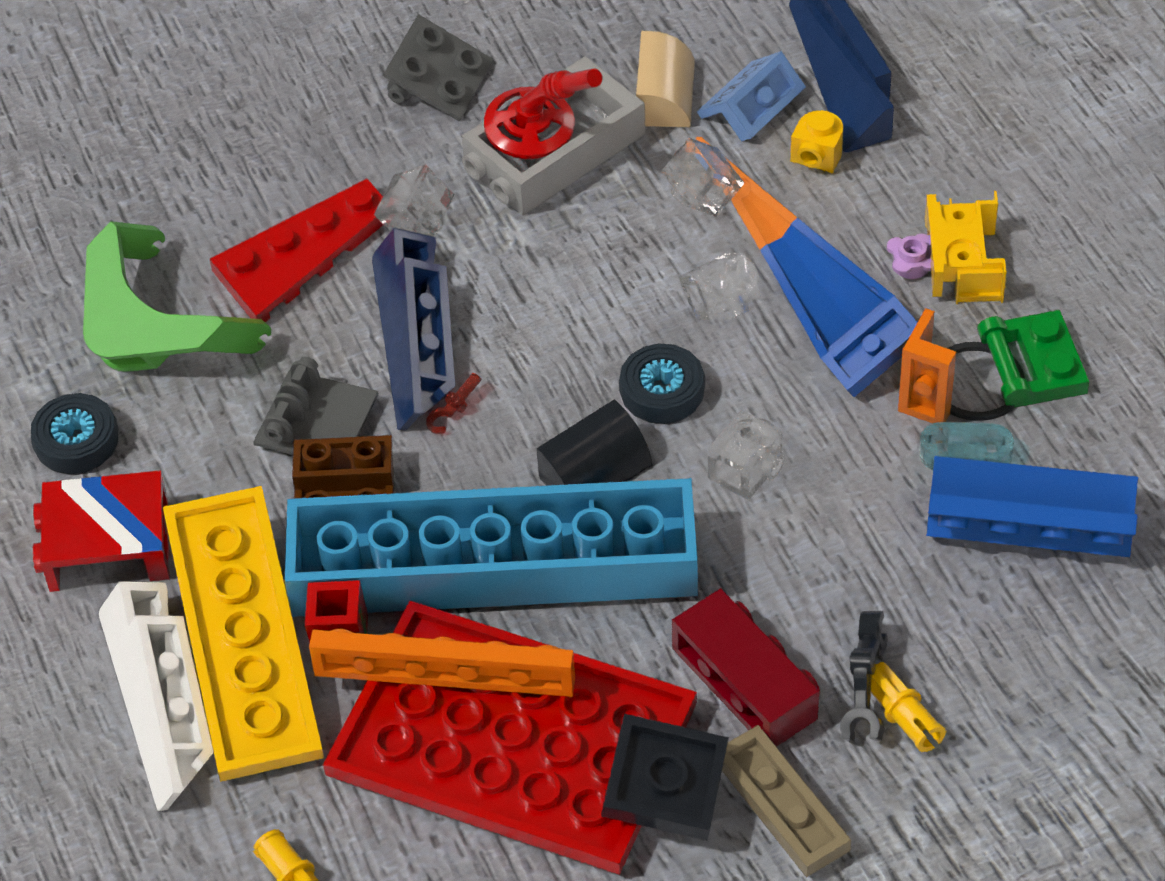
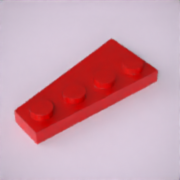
M366 178L210 258L212 272L251 319H261L267 322L270 319L269 312L281 302H284L286 305L301 294L300 287L315 274L319 277L324 275L333 267V260L344 250L352 252L392 219L391 205Z

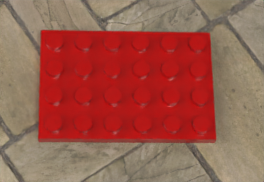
M409 601L393 633L412 638L435 639L438 637H448L456 641L476 643L500 641L508 645L527 647L548 645L413 601ZM573 653L575 668L573 697L367 680L323 763L324 772L328 777L620 875L642 827L641 825L601 816L624 714L687 727L697 705V692Z

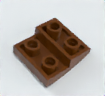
M392 435L294 440L292 470L294 499L394 494Z

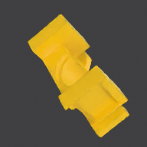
M994 191L993 200H975V203L952 204V198H949V204L941 205L940 202H937L936 194L926 195L925 227L927 228V235H930L932 297H942L943 282H955L956 304L958 302L1001 301L1003 303L1007 273L1005 258L987 259L984 235H995L998 210L997 191Z

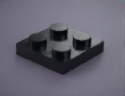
M624 714L601 816L707 841L729 737Z

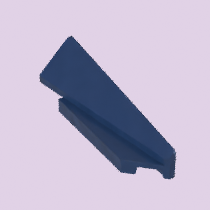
M791 0L789 8L828 112L837 115L843 123L842 150L844 152H852L892 139L894 106L890 102L892 72L846 0Z
M393 228L374 252L372 265L398 430L405 431L455 387L447 266L434 263L436 237Z

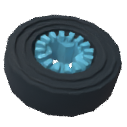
M658 343L642 347L627 358L621 367L619 391L624 406L635 417L650 423L667 424L683 420L696 411L704 397L705 374L700 361L689 350L673 344ZM661 380L665 385L670 384V387L666 386V390H664L660 385L654 386V382Z
M84 393L65 394L48 401L37 411L31 423V444L40 462L52 471L65 474L85 473L101 466L112 456L118 444L117 420L109 405L98 397ZM74 430H82L83 433L73 437V440H70V437H68L73 435Z

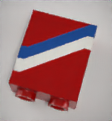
M161 470L42 482L41 503H34L33 506L35 529L37 533H41V543H33V563L36 573L44 572L49 592L60 591V567L144 558L150 582L170 580L169 535L163 507L168 506V497Z

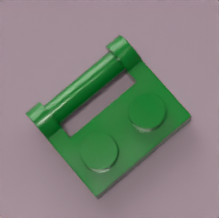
M1060 310L1008 320L992 316L978 324L977 332L983 344H988L1003 383L1001 394L1007 406L1015 405L1014 408L1088 394L1089 379ZM1017 341L1032 381L1028 382L1026 379L1021 378L1008 343Z

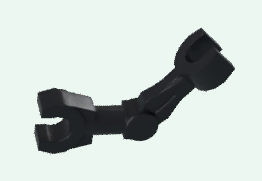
M862 611L860 614L859 643L857 648H854L850 654L851 674L854 675L855 708L845 713L840 724L842 738L846 741H855L854 729L860 720L865 719L870 723V739L873 741H882L885 731L884 723L880 716L870 710L871 675L875 673V658L886 650L888 641L887 633H881L882 621L884 619L883 611Z

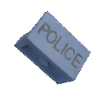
M780 51L751 61L704 104L697 113L701 119L722 113L739 139L745 141L756 135L806 86L783 52Z

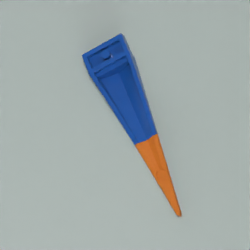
M696 137V143L760 249L818 355L846 390L855 397L902 357V349L914 330L917 321L895 295L791 213L702 137Z

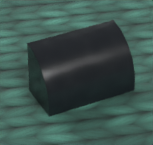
M615 399L537 448L539 479L546 486L627 482L652 465L651 454L640 429L629 413Z

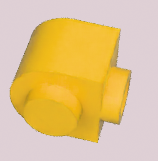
M823 110L805 114L799 120L791 136L790 161L809 168L833 173L842 156L843 123L841 119L834 113Z

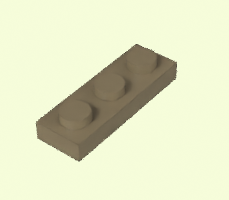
M759 725L728 742L722 772L805 877L812 875L851 851V839Z

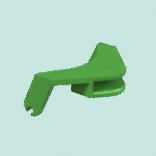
M110 221L87 245L83 336L88 348L101 357L103 362L110 368L121 372L157 369L170 355L202 351L253 354L260 351L266 345L260 337L263 334L270 336L271 327L261 319L166 314L149 307L135 295L126 278L124 258L147 260L157 255L160 250L153 243L156 241L164 243L165 241L163 232L157 227Z

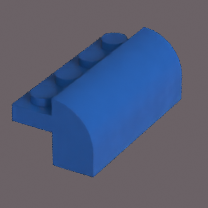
M935 456L926 536L1130 557L1132 537L1136 535L1138 514H1135L1138 477Z

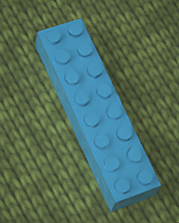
M692 478L287 499L285 585L292 617L305 616L307 587L310 582L360 580L368 613L405 611L409 601L435 609L698 596V560Z

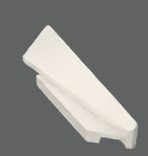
M119 581L101 606L99 618L158 811H165L169 809L214 751L184 617L168 615L166 583Z

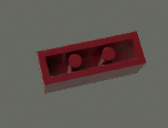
M720 588L672 619V649L748 730L759 725L777 747L818 720L820 688L817 681L806 669L799 670L787 657L784 647L773 635L767 636L754 623L750 611L740 601L734 602Z

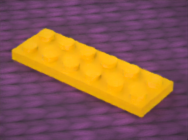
M262 486L164 506V516L220 782L323 759L320 736Z

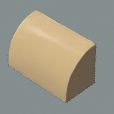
M641 31L636 96L645 103V126L691 127L695 68L693 54L686 44L678 38L656 31Z

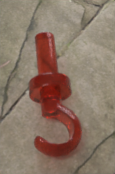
M472 373L456 393L449 392L445 396L444 400L447 403L445 407H438L428 414L426 425L432 433L443 434L447 430L445 426L437 427L433 425V422L438 417L446 416L451 418L456 411L463 413L468 405L465 400L481 382L480 376Z

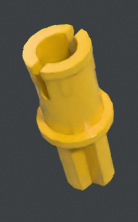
M882 661L877 663L875 673L871 675V694L885 709V718L890 723H897L920 752H928L935 747L927 739L923 731L927 730L936 742L940 744L945 737L946 729L922 705L921 694L917 690L909 689L888 664Z
M279 829L266 832L254 844L253 848L255 850L253 853L264 863L277 881H319L314 875L315 867L313 863L308 859L302 860Z

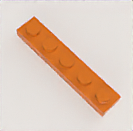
M334 629L331 631L312 630L309 644L314 675L319 677L573 697L575 668L573 650L560 649L551 645L527 647L508 645L500 641L476 643L456 641L448 637L425 639L404 637L396 633H386L383 635L361 634L345 629Z

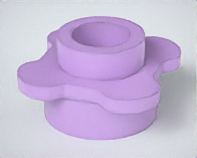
M917 234L916 236H908L903 239L894 237L888 241L887 251L893 255L892 269L898 275L907 279H917L931 271L930 236Z

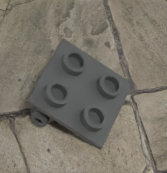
M418 14L383 74L384 77L390 80L387 85L388 97L393 102L402 103L404 100H409L414 94L460 121L489 69L493 58Z
M302 357L300 360L293 362L253 444L293 455L294 440L359 437L379 392L321 378L317 370L318 363L310 357Z

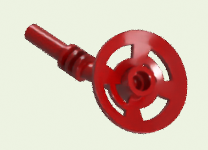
M596 68L574 73L567 70L556 71L544 75L540 84L536 87H519L500 94L489 104L484 115V131L488 140L496 149L515 158L538 159L547 157L568 143L574 132V113L564 98L573 96L576 91L600 86L603 80L601 72ZM520 96V99L512 102L507 110L498 111L506 101ZM550 101L554 102L559 109H555ZM516 119V125H514L511 121ZM551 121L561 125L560 129L552 137L539 142L537 134L545 131L550 126ZM503 125L510 134L521 138L522 142L508 138L498 127Z

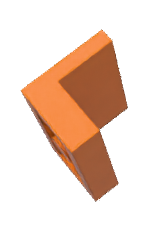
M925 308L902 349L898 411L943 427L951 410L956 351L932 343L935 311Z

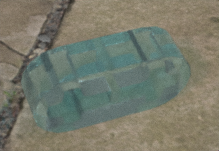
M938 422L927 426L922 431L919 457L920 461L931 470L934 467L935 456L1011 464L1014 438L1007 428L998 424ZM936 443H945L947 451L937 450ZM986 445H995L997 452H987Z

